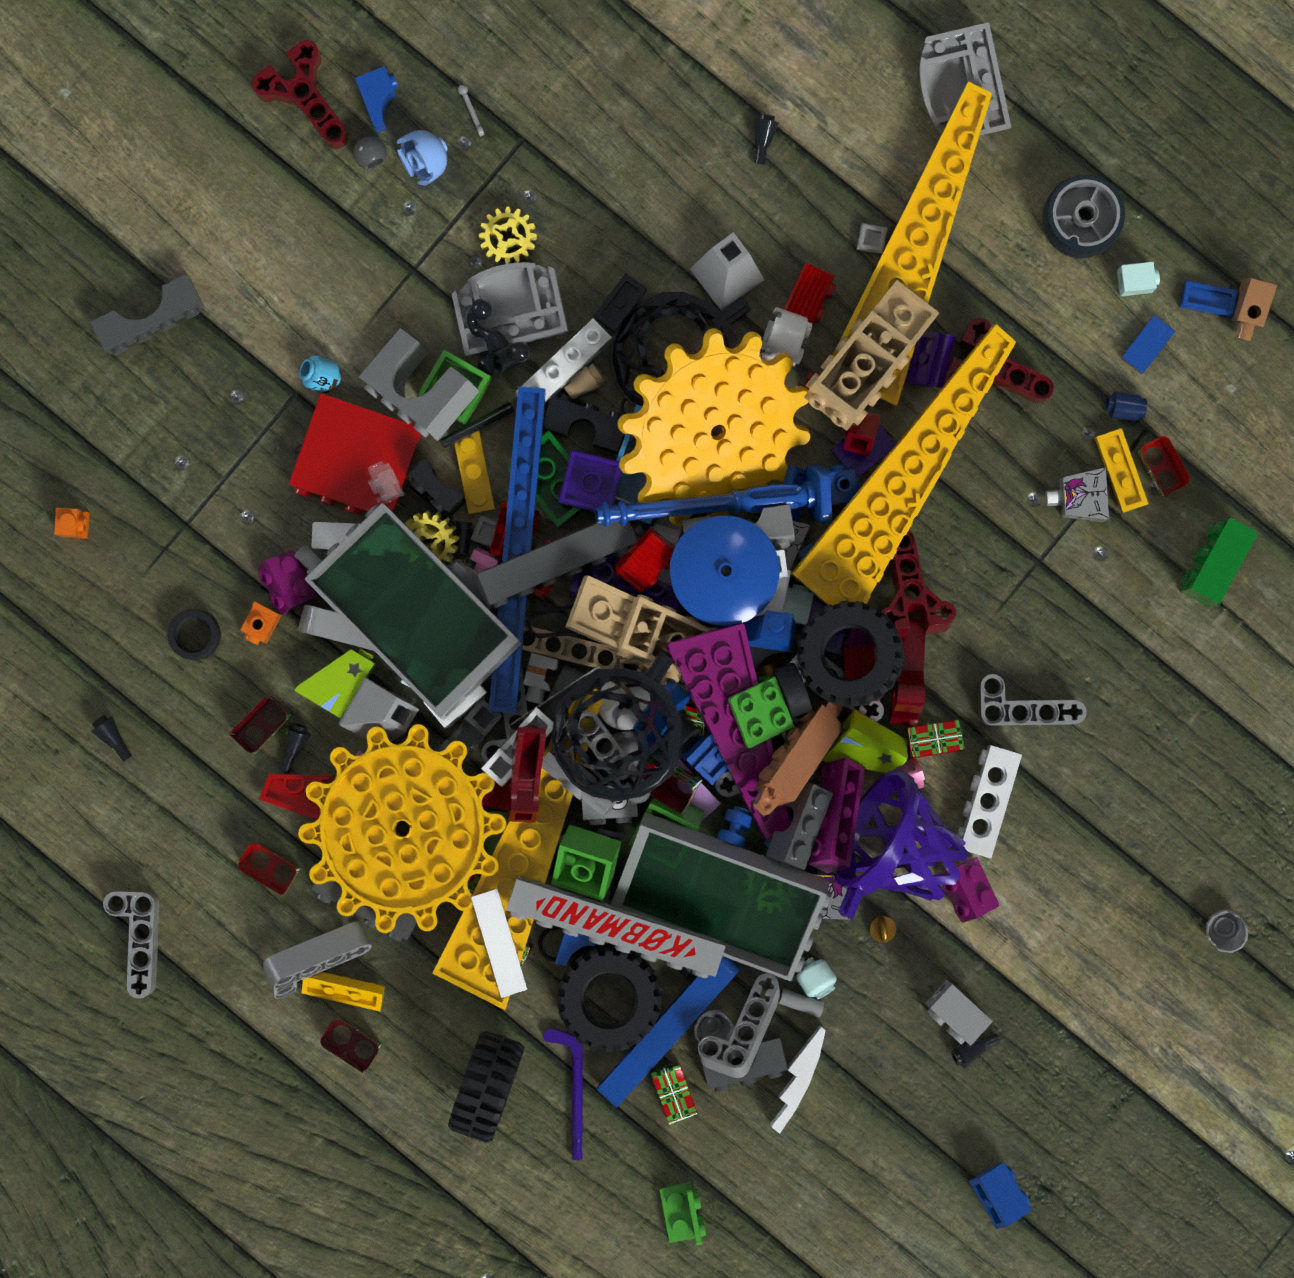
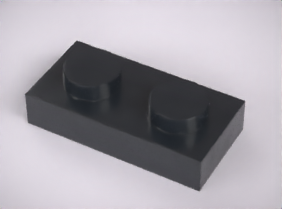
M625 273L593 317L615 333L646 293L647 289Z

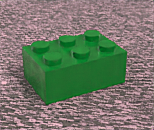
M548 431L542 436L536 502L558 530H560L584 509L558 502L570 456L551 432ZM511 461L507 464V466H508V468H509L510 470H511Z
M1231 517L1219 520L1217 524L1213 523L1206 534V537L1209 538L1207 544L1204 547L1201 546L1193 558L1196 561L1195 566L1191 571L1187 570L1180 584L1184 586L1180 592L1207 607L1220 604L1259 532Z

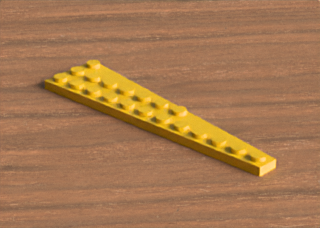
M968 81L839 343L845 336L849 339L853 335L850 332L853 325L859 318L863 321L896 280L926 303H929L990 103L991 92ZM915 345L907 354L910 358H912ZM835 350L832 356L835 357L838 351ZM911 359L901 371L898 368L895 369L893 374L897 377L887 389L882 386L879 390L882 396L879 399L897 407Z
M997 324L989 329L791 573L792 576L826 605L839 604V601L846 600L848 602L860 601L865 604L868 603L877 582H880L885 568L896 554L897 547L904 535L909 531L913 519L920 512L949 461L953 449L965 433L966 426L970 419L974 417L978 410V405L985 393L989 391L994 377L1001 370L1016 343Z
M588 695L585 701L594 695ZM581 699L573 701L569 708V718L577 709ZM603 699L589 706L584 712L589 711L598 716ZM589 717L582 721L581 728L583 731L590 732L594 729L596 723L594 718ZM568 734L563 739L564 748L571 747ZM552 738L544 752L543 758L553 748ZM587 743L582 746V748L585 750V752L587 751V748H588ZM575 751L576 760L583 762L579 754ZM543 768L540 777L539 813L536 822L509 821L492 854L499 862L497 873L493 876L482 875L472 894L476 896L495 889L498 890L519 963L521 962L534 919L526 917V920L512 917L510 915L511 912L506 910L507 903L517 875L542 883L546 882L573 796L561 785L562 783L551 776ZM473 905L471 909L463 911L432 974L506 1010L510 995L501 998Z

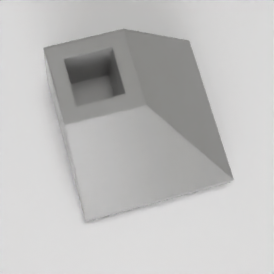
M734 232L712 247L690 268V271L720 311H723L764 281L750 253Z
M365 677L338 724L367 739V733L371 728L381 727L386 731L390 742H393L407 731L419 708L409 700Z

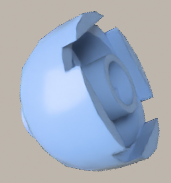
M415 130L397 140V144L401 143L402 147L397 150L399 158L411 177L416 174L421 179L417 182L418 184L426 186L443 174L447 165V146L442 138L429 131Z

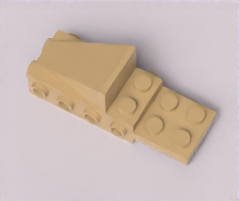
M896 280L863 321L859 318L850 330L853 335L849 339L845 336L835 348L838 351L835 357L831 354L821 366L824 370L821 375L815 373L806 384L809 390L804 398L809 401L813 408L822 411L831 418L835 425L844 428L846 431L853 423L858 426L868 414L864 410L867 405L871 407L875 405L882 396L879 392L882 386L887 389L897 377L893 374L895 369L898 368L901 371L911 358L907 354L938 316L939 312Z
M590 576L583 577L565 626L570 630L608 646L609 650L617 653L616 657L620 659V662L640 666V668L646 671L649 670L660 651L670 657L665 643L717 629L706 627L693 617H684L676 613L677 611L671 607L660 606L647 596L638 595V597H634ZM673 662L663 678L669 681L673 680L676 683L679 681L683 682Z

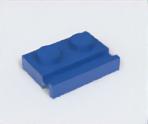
M709 731L683 756L711 785L728 769Z

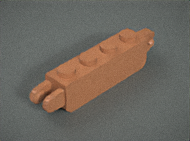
M824 700L818 703L816 707H813L811 711L799 715L798 719L800 721L786 734L785 738L787 740L783 746L773 753L772 762L759 774L760 780L754 787L758 794L753 802V806L763 816L768 815L777 806L796 800L841 732V723L836 718L843 708L842 705H836Z

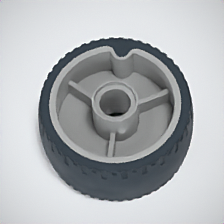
M1077 175L1063 181L1049 195L1043 210V229L1050 244L1060 253L1074 258H1089L1107 250L1119 237L1125 221V207L1120 193L1110 182L1098 176ZM1079 210H1087L1091 215V220H1082L1078 213Z

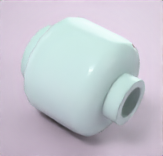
M813 957L804 961L802 969L796 977L808 997H816L817 1000L832 992L837 981V977L827 961L824 959L815 961Z

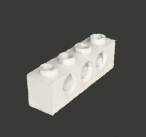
M593 318L528 379L522 387L545 388L546 406L550 402L551 396L556 397L585 365L588 366L612 343V337Z
M988 745L986 750L982 749L978 760V765H982L979 776L974 775L970 790L974 791L971 802L966 801L962 816L966 817L964 827L959 826L956 833L966 842L964 847L968 852L992 858L1022 754ZM993 767L998 768L1001 772V778L996 783L991 782L988 778V772ZM985 793L991 794L994 800L993 805L988 809L983 808L980 803V798ZM982 819L986 824V829L982 834L977 835L973 831L972 826L974 821Z

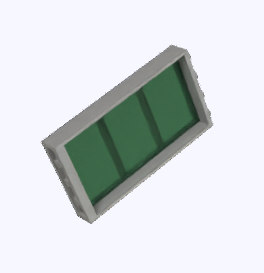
M382 502L379 506L374 505L366 513L365 516L367 518L360 525L355 524L346 533L347 538L341 544H334L327 551L326 554L328 556L321 563L316 562L307 571L308 576L305 580L442 720H445L522 643Z
M645 812L611 905L723 940L726 945L723 953L724 957L791 981L794 973H800L805 958L801 956L804 950L807 952L810 950L814 936L810 934L813 929L818 930L823 917L820 914V910L822 907L827 908L832 892L828 891L830 881Z

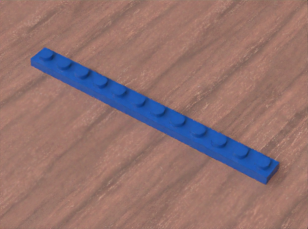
M518 386L502 562L532 549L546 396L545 388ZM518 594L508 597L509 603L498 607L497 619L522 644L492 673L489 711L517 713L527 595L519 598ZM497 628L494 649L506 638Z

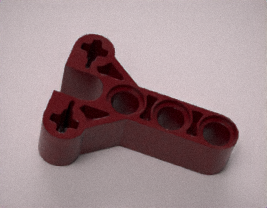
M303 40L286 52L289 61L297 70L296 76L293 79H282L270 64L256 74L252 80V88L257 97L263 102L276 100L298 106L330 148L340 149L346 145L348 134L343 123L317 91V68L322 61L321 54L315 43ZM308 52L309 54H312L313 57L311 59H308L304 56V54ZM266 84L270 89L265 91L261 86ZM300 88H309L307 96H296ZM316 109H325V114L323 117H312V114ZM333 129L341 130V135L337 139H329V132Z
M984 318L972 320L966 328L959 345L973 350L992 327L990 322ZM979 326L982 328V334L973 343L976 332L974 329ZM955 357L952 359L947 369L944 385L963 361ZM1008 358L993 381V384L1035 403H1043L1054 392V383L1050 378ZM1010 373H1019L1022 376V383L1018 385L1013 384L1009 377ZM1036 383H1041L1046 387L1047 392L1045 396L1035 393L1034 385Z
M909 530L901 540L907 547H897L896 554L889 561L896 596L890 606L884 608L881 612L890 618L901 637H906L911 628L908 612H916L920 615L924 634L945 632L950 628L955 619L956 609L952 603L942 601L924 585L915 537ZM900 566L909 567L911 569V573L903 572L900 569ZM905 591L914 592L917 598L907 597Z
M908 616L911 628L906 637H901L904 661L900 677L895 681L892 690L889 724L917 726L919 713H922L926 692V685L924 683L926 634H924L921 617Z

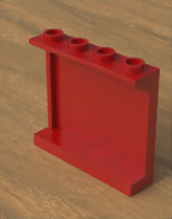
M321 393L289 485L295 488L294 493L307 498H309L310 493L320 496V502L330 506H335L336 502L346 505L344 510L360 515L361 511L367 513L374 505L379 506L382 502L394 513L418 442L422 440L423 436L413 428L415 425H408L401 420Z

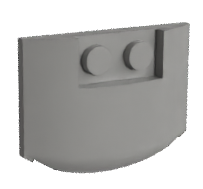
M989 22L926 37L924 41L926 44L920 58V87L926 110L937 130L941 134L943 133L968 81L992 93L979 136L1011 129Z
M528 262L499 265L472 276L459 292L455 290L452 293L466 357L488 353L485 340L472 335L467 324L468 311L477 299L487 300L492 307L491 315L487 319H477L479 325L498 330L509 343H527L543 338L548 339L568 332L555 269L548 266V268Z

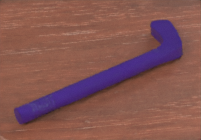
M550 1028L544 1033L543 1039L546 1042L566 1045L572 1051V1160H582L583 1044L576 1041L572 1034Z

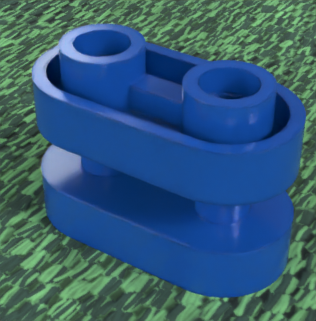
M734 806L733 810L727 809L723 823L729 829L728 831L720 829L717 839L744 848L745 838L740 836V833L750 832L753 818L748 815L749 811L738 806Z

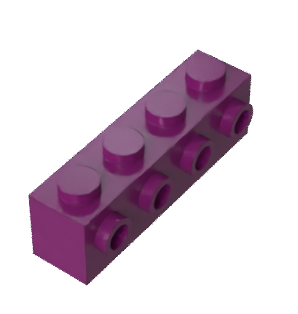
M846 757L824 763L821 771L820 787L833 793L810 854L808 864L826 873L850 868L865 767Z

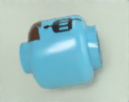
M313 355L309 359L304 360L299 370V376L303 385L322 394L332 391L339 385L341 380L338 364L319 355Z

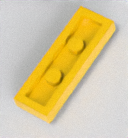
M1122 428L1097 436L1095 441L1121 514L1148 505Z
M476 431L454 443L469 515L495 510L480 431Z
M322 971L303 979L301 994L381 1011L385 986Z

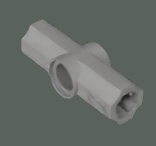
M554 747L543 758L542 768L559 780L562 783L561 785L576 798L585 801L603 817L617 802L592 797L573 785L557 763ZM579 765L583 778L590 782L597 780L596 777Z

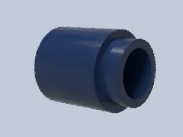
M1114 391L1112 396L1107 397L1105 410L1109 412L1110 418L1137 421L1138 419H1144L1146 415L1147 399L1141 398L1139 394Z

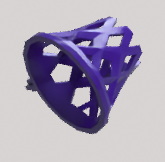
M901 769L887 772L874 782L860 799L850 868L833 872L837 884L847 889L838 911L843 917L853 919L862 896L868 895L877 889L903 892L929 901L932 899L940 900L946 896L945 891L940 885H955L961 876L953 860L967 861L968 851L964 847L966 842L946 826L919 792L914 778ZM897 791L899 801L888 797ZM882 802L902 809V817L898 826H887L879 809ZM873 815L877 827L865 828ZM882 836L886 847L879 856L871 858L858 845L860 837ZM915 841H918L922 848L918 849ZM855 851L863 861L855 863ZM938 861H942L948 874L932 875L928 866H936ZM904 867L909 872L901 876L892 875L896 868ZM865 871L863 874L856 876V872Z

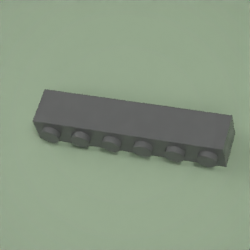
M629 521L624 526L620 525L619 522H611L609 527H604L602 523H595L472 576L484 605L493 604L494 608L509 603L508 597L518 594L520 598L534 592L533 586L540 583L543 584V587L558 582L557 576L567 573L569 577L583 571L582 566L591 562L592 566L607 561L606 555L613 552L617 556L624 554L630 550V545L637 542V539Z

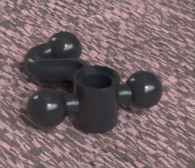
M477 299L468 311L467 324L472 335L484 339L488 348V354L478 360V369L490 376L493 374L499 375L525 362L531 353L530 347L526 343H509L498 330L479 325L477 319H487L491 315L492 307L487 300Z

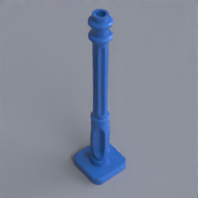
M813 464L807 466L806 482H803L802 485H766L741 491L734 490L732 494L625 504L623 500H620L617 505L610 506L607 502H602L600 507L595 508V518L597 524L602 523L604 527H609L611 522H619L620 525L624 526L627 521L732 510L735 513L762 512L763 508L790 504V509L805 506L809 516L819 523H830L832 520L830 474L821 465Z

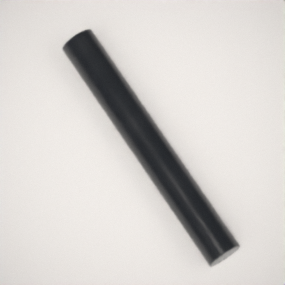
M508 402L440 438L443 448H446L514 412L512 404Z

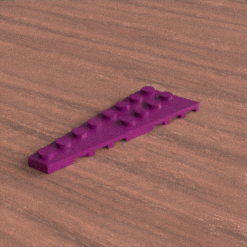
M744 623L726 626L665 643L666 649L674 660V664L763 839L766 841L772 840L775 831L783 832L790 826L785 804L777 806L770 814L765 816L760 814L753 806V802L758 794L754 787L760 780L759 774L773 760L772 755L774 751L771 738L752 748L745 747L728 701L729 697L758 684Z

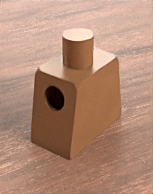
M1253 278L1242 279L1234 316L1232 317V321L1239 322L1235 338L1251 341L1254 328L1264 326L1277 285ZM1250 307L1254 311V314L1251 318L1248 316L1247 313Z

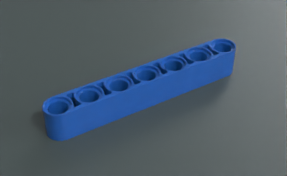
M722 956L716 977L708 975V978L696 976L656 1020L651 1032L647 1033L641 1042L631 1048L599 1084L596 1090L617 1108L741 968L731 959Z

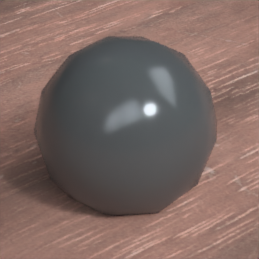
M374 136L363 137L354 146V160L364 169L376 168L386 159V146L379 138Z

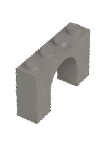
M400 328L359 378L367 384L364 389L374 398L380 395L382 397L380 402L393 412L395 408L398 409L397 415L408 425L413 421L416 424L413 428L426 438L428 435H431L438 441L479 393V390L467 378L450 366L426 394L417 398H405V385L409 376L429 352L416 339Z

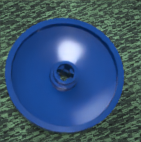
M734 516L710 517L691 526L676 543L669 566L673 592L684 609L701 621L721 626L746 622L763 611L776 592L780 573L778 555L769 537L755 524ZM727 565L731 573L723 576L721 568Z

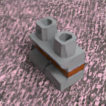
M531 653L524 680V685L529 686L526 701L538 704L543 703L546 690H552V685L547 682L549 669L558 670L559 659Z

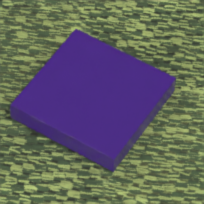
M571 450L558 502L595 512L596 507L601 506L602 502H607L609 506L614 505L622 471L619 468L620 461Z

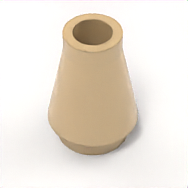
M592 363L590 366L585 365L564 388L572 399H576L581 395L602 387L601 383L605 381V378L597 366Z

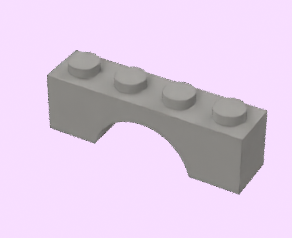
M790 504L763 508L761 516L755 525L769 537L775 549L781 550L790 547V545H795ZM705 516L682 520L684 533L694 524L710 517Z

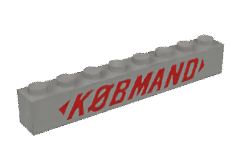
M520 875L516 876L506 908L507 911L511 912L510 915L517 919L526 920V917L537 920L536 924L546 928H552L553 925L563 928L562 932L571 936L578 937V934L589 936L588 940L599 945H604L605 942L615 945L614 948L624 953H630L631 950L641 953L640 957L656 962V959L667 961V966L677 970H682V967L692 969L694 975L702 978H708V975L716 977L726 947L723 940Z

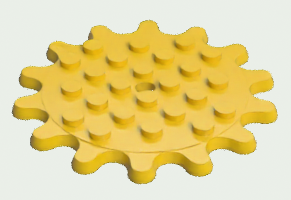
M716 328L705 332L702 348L696 354H687L683 347L677 343L669 345L664 352L668 366L667 371L658 378L641 374L635 379L634 389L643 397V407L637 413L622 415L617 423L618 429L622 433L631 434L636 439L634 450L620 459V470L625 474L642 472L646 476V484L638 493V502L644 503L660 501L662 499L675 500L732 494L734 490L741 491L765 486V484L772 480L783 483L788 464L785 462L788 450L797 445H805L810 440L809 430L805 426L796 425L793 422L795 412L809 402L804 398L808 389L804 386L788 388L784 384L785 377L793 366L792 357L788 353L782 352L771 360H762L760 358L762 339L756 332L745 334L737 347L727 348L724 345L721 331ZM721 425L723 433L712 438L711 430L713 427ZM729 511L710 512L706 514L709 517L727 516ZM692 514L669 516V520L675 526H683L682 520L690 519Z
M421 724L412 726L406 741L399 745L390 742L383 728H371L367 733L368 749L363 755L354 756L343 747L333 749L330 761L337 771L335 780L329 784L315 781L306 787V796L309 800L315 802L321 810L317 821L303 824L298 832L302 842L316 844L322 850L323 856L321 861L310 870L309 876L311 881L315 884H324L328 881L339 883L342 888V895L337 903L338 912L343 916H351L361 906H370L375 911V926L382 933L391 932L396 925L397 918L403 913L413 915L421 930H433L437 925L436 909L438 905L442 902H450L461 911L471 909L473 906L471 897L473 895L468 889L469 878L474 874L493 876L499 869L497 859L485 851L484 842L488 836L502 833L505 830L506 819L500 814L488 813L482 807V799L493 790L495 781L487 773H481L476 776H468L464 773L462 762L467 755V747L461 741L451 742L445 750L440 752L432 750L428 744L429 732ZM400 821H405L410 825L409 833L404 837L396 832V825Z

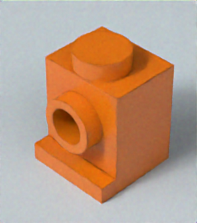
M56 508L54 535L64 538L88 539L90 512H83L79 509Z
M254 601L253 607L240 631L246 633L244 639L256 645L260 641L267 644L282 615ZM256 620H261L263 623L262 628L259 630L254 628Z

